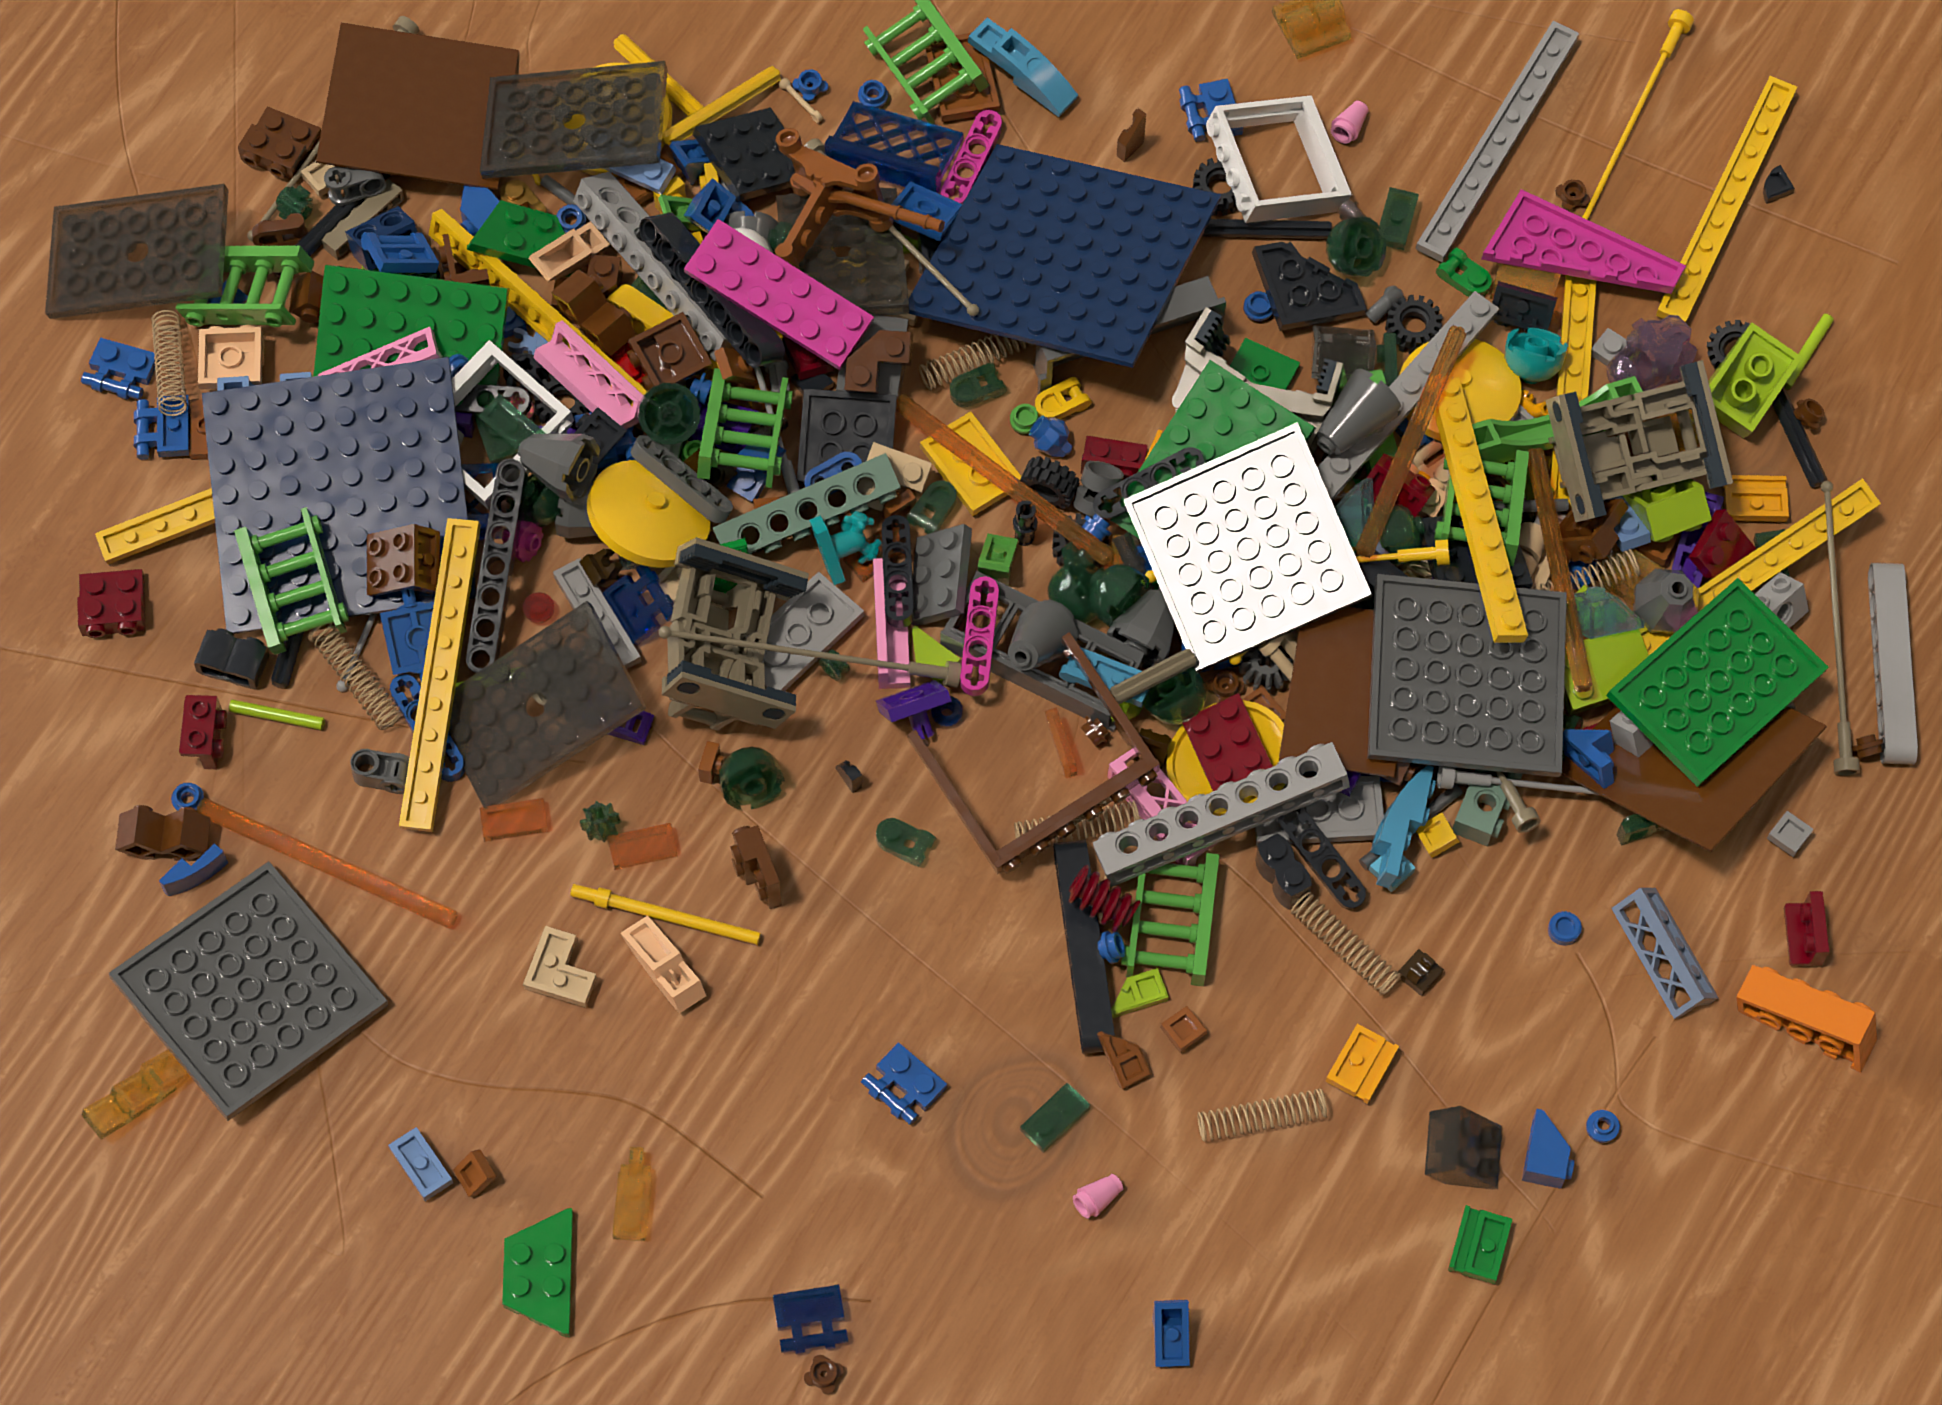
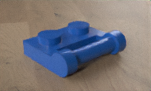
M364 232L362 234V248L365 251H369L380 272L417 274L437 272L439 261L422 233H411L409 236L376 235L374 232Z

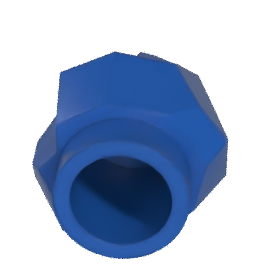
M1044 415L1036 420L1029 431V436L1034 439L1035 449L1056 457H1064L1072 451V446L1067 441L1070 431L1065 421L1055 417L1048 419Z

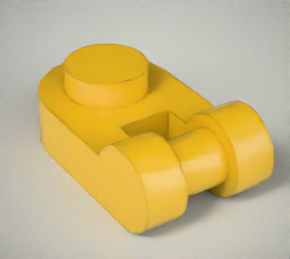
M1070 377L1038 394L1035 399V408L1039 417L1044 415L1048 419L1055 417L1061 420L1076 411H1084L1091 405L1092 401L1086 393H1082L1080 390L1081 384L1078 379ZM1070 395L1072 399L1066 401L1063 396Z

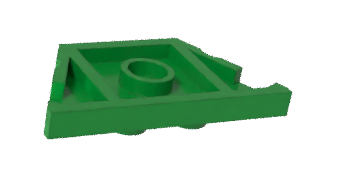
M500 200L467 245V250L536 268L528 259L530 255L565 233L556 215ZM574 272L566 275V277L571 276Z
M567 1208L504 1239L503 1308L516 1314H522L540 1326L549 1327L559 1332V1335L563 1337H570L573 1246L572 1208Z

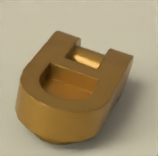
M511 180L502 186L500 190V199L502 201L548 213L544 204L537 199L524 182Z

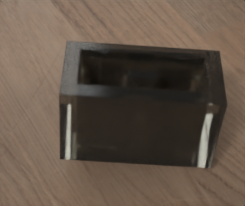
M1463 1106L1430 1111L1425 1175L1448 1185L1491 1190L1498 1189L1502 1125Z

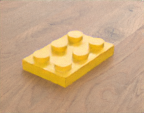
M971 411L920 442V449L972 516L1021 487L1019 485L1021 475Z

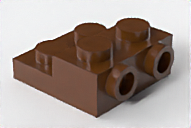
M267 106L258 123L250 125L238 145L240 158L250 167L256 168L258 166L268 170L278 178L286 177L292 179L321 136V128Z
M684 312L628 339L630 350L626 352L634 368L641 367L645 374L641 378L645 389L649 394L655 392L658 399L685 386V381L713 367L709 356Z
M1623 498L1603 500L1607 515L1575 522L1571 509L1545 543L1555 561L1561 565H1568L1570 561L1577 562L1580 560L1590 564L1594 559L1601 560L1607 557L1611 552V548L1619 539L1613 528L1620 523L1622 516L1628 510V506Z
M759 826L737 828L732 832L734 845L730 846L733 856L732 864L737 877L743 875L746 885L755 884L760 901L766 899L769 910L782 906L780 881Z

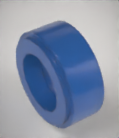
M1558 912L1549 922V937L1556 944L1563 946L1571 945L1579 938L1582 929L1581 922L1571 912Z

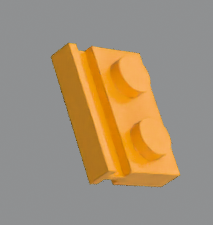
M1731 475L1733 483L1724 485L1723 501L1724 509L1727 510L1734 521L1787 522L1789 507L1786 476Z
M1357 1023L1326 1077L1325 1082L1353 1097L1356 1096L1364 1100L1363 1102L1368 1104L1395 1057L1399 1045L1391 1044L1386 1041V1038Z

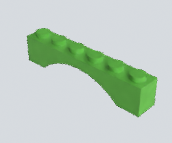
M1633 376L1606 384L1592 395L1581 400L1579 405L1580 407L1643 391L1636 377ZM1549 415L1519 421L1488 419L1472 424L1481 460L1504 463L1514 460L1517 450L1528 451L1530 455L1554 448L1553 444H1549L1548 438L1554 436ZM1605 430L1599 431V432H1595V433L1586 434V435H1582V436L1584 437V436H1588V435H1592V434L1604 432Z

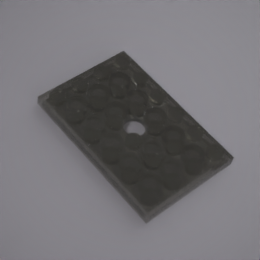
M658 61L490 77L480 165L482 178L488 179L660 163L668 71L666 62ZM573 115H584L586 120L581 127L568 129L564 126L565 123L572 119Z
M225 184L55 206L53 210L45 314L50 319L222 297L229 189ZM143 243L148 245V254L143 260L139 262L129 261L128 254L136 249L137 244Z
M880 188L884 202L892 204L897 198V189ZM794 193L776 195L780 244L784 243L810 195L799 196ZM832 215L815 239L813 246L809 248L799 263L800 271L872 316L909 314L903 244L889 230L883 232L874 231L867 219L853 215L837 217ZM893 222V226L901 233L900 224ZM844 246L851 248L848 256L837 257L836 253L832 250L835 247Z
M586 601L456 686L448 733L463 757L464 770L484 809L490 811L647 709L593 605ZM541 693L547 699L544 705V713L540 716L532 717L526 710L527 701L532 695Z

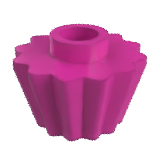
M521 520L516 558L521 562L530 561L532 556H536L537 550L541 547V539L544 534L542 533V525H539L538 521ZM507 530L503 531V544L510 538V532Z

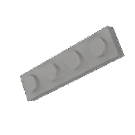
M579 558L553 571V576L612 675L615 676L640 663L641 656L599 587L592 585L579 563L581 560Z

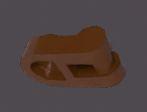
M293 213L286 219L263 220L252 228V239L256 246H295L308 231L305 227L303 216L299 213Z

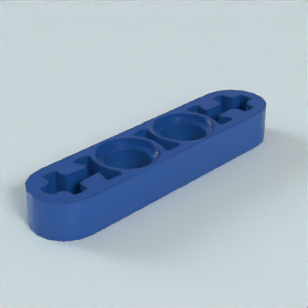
M402 674L392 680L390 692L393 701L398 709L402 711V716L414 733L415 721L411 718V715L418 708L421 687L413 676ZM403 685L410 689L413 701L410 703L405 694L400 692V687ZM448 733L445 753H447L450 762L455 763L456 769L451 771L449 768H446L444 762L441 779L453 782L459 780L465 773V763L460 751Z

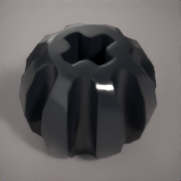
M523 350L522 354L514 353L509 357L541 386H543L542 380L544 378L548 382L549 372L533 358L534 355H532L531 350ZM504 369L503 377L506 380L507 386L522 388L528 395L531 393Z

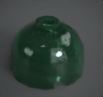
M1364 216L1351 217L1338 222L1329 232L1326 240V254L1331 266L1344 276L1357 278L1368 277L1373 271H1378L1386 257L1385 238L1380 237L1377 229L1381 228L1378 223L1370 217Z
M662 382L652 386L643 394L638 405L637 419L642 431L650 439L663 445L681 443L694 434L700 422L699 403L695 395L688 388L677 383Z
M533 474L528 476L521 521L533 522L536 526L542 528L555 522L556 516L562 517L563 515L561 514V509L558 508L560 497ZM506 499V502L510 505L506 512L509 513L514 509L515 501Z
M1392 503L1371 509L1382 548L1388 551V554L1397 553V550L1422 548L1421 535L1427 532L1420 515L1414 517L1410 509L1402 504ZM1396 559V560H1389V561H1390L1392 564H1394L1396 567H1399V566H1402V565L1408 563V562H1399V563H1398V559Z
M1068 562L1052 575L1047 587V596L1049 600L1063 604L1072 612L1074 619L1088 624L1099 618L1107 610V605L1097 586L1092 588L1086 581L1090 577L1078 565Z
M1126 564L1112 565L1104 571L1099 569L1089 581V585L1092 586L1089 592V605L1092 612L1110 627L1114 620L1141 598L1138 593L1142 586L1145 589L1148 588L1149 578L1139 570Z
M1191 667L1150 688L1143 705L1153 717L1164 724L1181 725L1183 722L1192 719L1203 709L1207 700L1206 684L1199 672L1194 667Z
M753 746L732 752L725 758L719 771V785L727 804L736 809H741L740 805L745 806L751 804V809H757L771 803L781 793L780 785L782 781H785L782 769L774 755L762 748Z

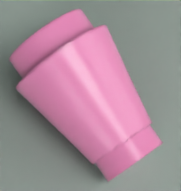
M1355 101L1332 121L1331 134L1338 142L1347 144L1357 139L1366 115L1369 112L1367 105L1361 101Z
M1111 1174L1108 1177L1078 1188L1077 1194L1073 1196V1203L1083 1217H1097L1123 1191V1185L1116 1175Z

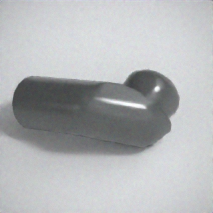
M1397 286L1387 287L1384 295L1366 311V315L1376 324L1389 312V309L1391 310L1394 302L1398 304L1399 298L1404 296L1403 291L1398 289Z

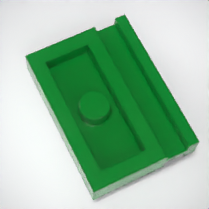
M1466 1205L1448 1271L1460 1272L1464 1276L1495 1284L1513 1219L1481 1209L1480 1211L1470 1208L1471 1206Z

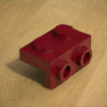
M186 695L184 700L179 753L181 756L199 757L204 769L217 770L218 758H223L224 741L220 739L221 729H226L227 712L222 710L217 696Z

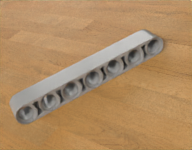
M1871 563L1868 571V590L1879 739L1883 738L1884 742L1881 744L1883 752H1880V760L1882 764L1914 765L1917 761L1918 744L1905 567L1902 563Z

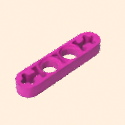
M984 110L976 116L941 188L940 195L947 198L953 196L957 185L960 187L959 197H956L954 201L963 204L1001 134L1002 119L997 112ZM988 122H993V126L988 128L986 136H984V125H987ZM973 144H981L985 147V151L981 154H973L969 151V147ZM966 167L972 169L974 174L969 178H962L957 172L959 169Z
M987 576L975 579L970 588L960 682L962 690L971 696L983 694L988 689L999 588L996 581ZM982 587H987L989 591L986 606L980 605ZM977 615H985L990 619V624L985 628H977L972 621ZM974 644H982L986 647L987 653L977 658L969 653V649ZM973 666L979 667V680L981 681L977 682V686L971 685V681L968 680L972 678Z

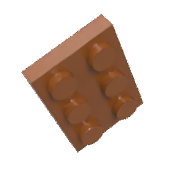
M971 33L955 36L983 73L989 86L979 92L974 84L970 86L966 84L940 102L938 109L941 122L975 117L984 110L1000 112V103L989 58L968 43V37ZM943 41L940 43L934 42L924 49L928 64L944 53L943 50L947 46ZM958 62L954 65L950 63L931 77L934 92L959 75L958 71L962 67Z

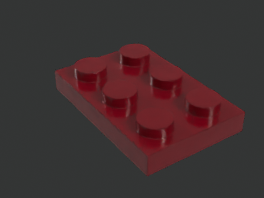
M1239 693L1181 720L1212 791H1216L1226 782H1237L1245 779L1255 770H1266L1273 767Z

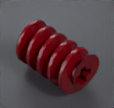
M1085 865L1070 885L1068 902L1072 904L1078 898L1081 899L1079 910L1083 911L1089 905L1092 906L1090 917L1094 918L1101 912L1103 914L1101 924L1104 926L1107 922L1113 920L1112 932H1116L1128 923L1141 900H1137L1131 905L1132 894L1126 893L1120 898V886H1115L1109 891L1110 880L1107 878L1098 884L1099 872L1094 871L1087 876L1089 866Z

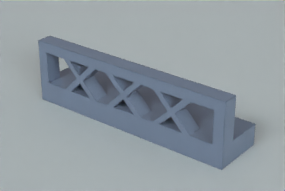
M1641 887L1611 908L1674 1019L1681 1018L1698 1005H1710L1718 999L1716 992L1656 888ZM1634 903L1637 904L1641 911L1638 924L1630 922L1624 912L1626 908ZM1644 931L1653 932L1656 938L1654 951L1645 949L1642 943ZM1660 958L1669 960L1672 966L1670 979L1661 977L1658 971ZM1676 986L1683 987L1691 999L1680 1008L1674 1000Z

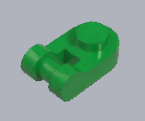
M1454 248L1449 253L1447 262H1442L1436 269V274L1443 281L1468 297L1474 291L1484 297L1491 288L1492 278L1490 273L1469 259L1466 253L1459 248ZM1457 267L1464 271L1462 275L1455 272Z

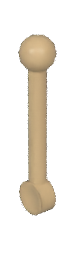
M781 79L779 82L780 88L787 90L807 110L816 123L822 121V115L817 110H814L790 86L791 82L789 79Z

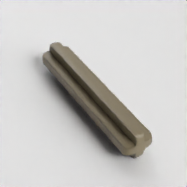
M1185 649L1112 686L1110 692L1117 703L1121 704L1195 666L1196 657L1191 649Z

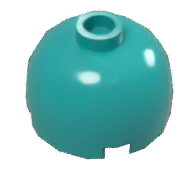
M1518 328L1508 333L1504 358L1510 369L1520 377L1521 381L1528 384H1536L1551 379L1561 370L1568 345L1566 342L1564 345L1560 343L1561 337L1559 335L1539 328H1528L1527 333L1519 334Z

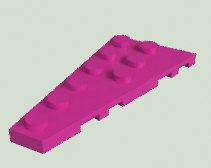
M1522 189L1500 223L1481 260L1669 294H1672L1686 265Z

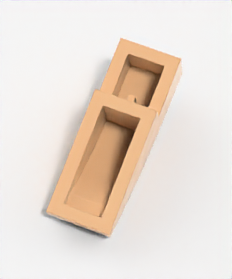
M590 221L576 231L575 229L570 230L530 255L528 259L547 282H550L589 264L591 254L603 255L610 244Z
M648 915L621 932L623 939L679 1014L706 997L700 979L683 961L681 953Z

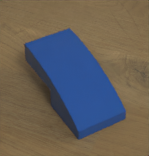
M214 843L192 866L181 858L159 880L164 893L167 896L180 894L210 879L228 864L224 851Z

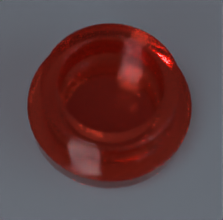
M533 593L523 603L524 615L532 622L544 623L554 614V602L545 593Z

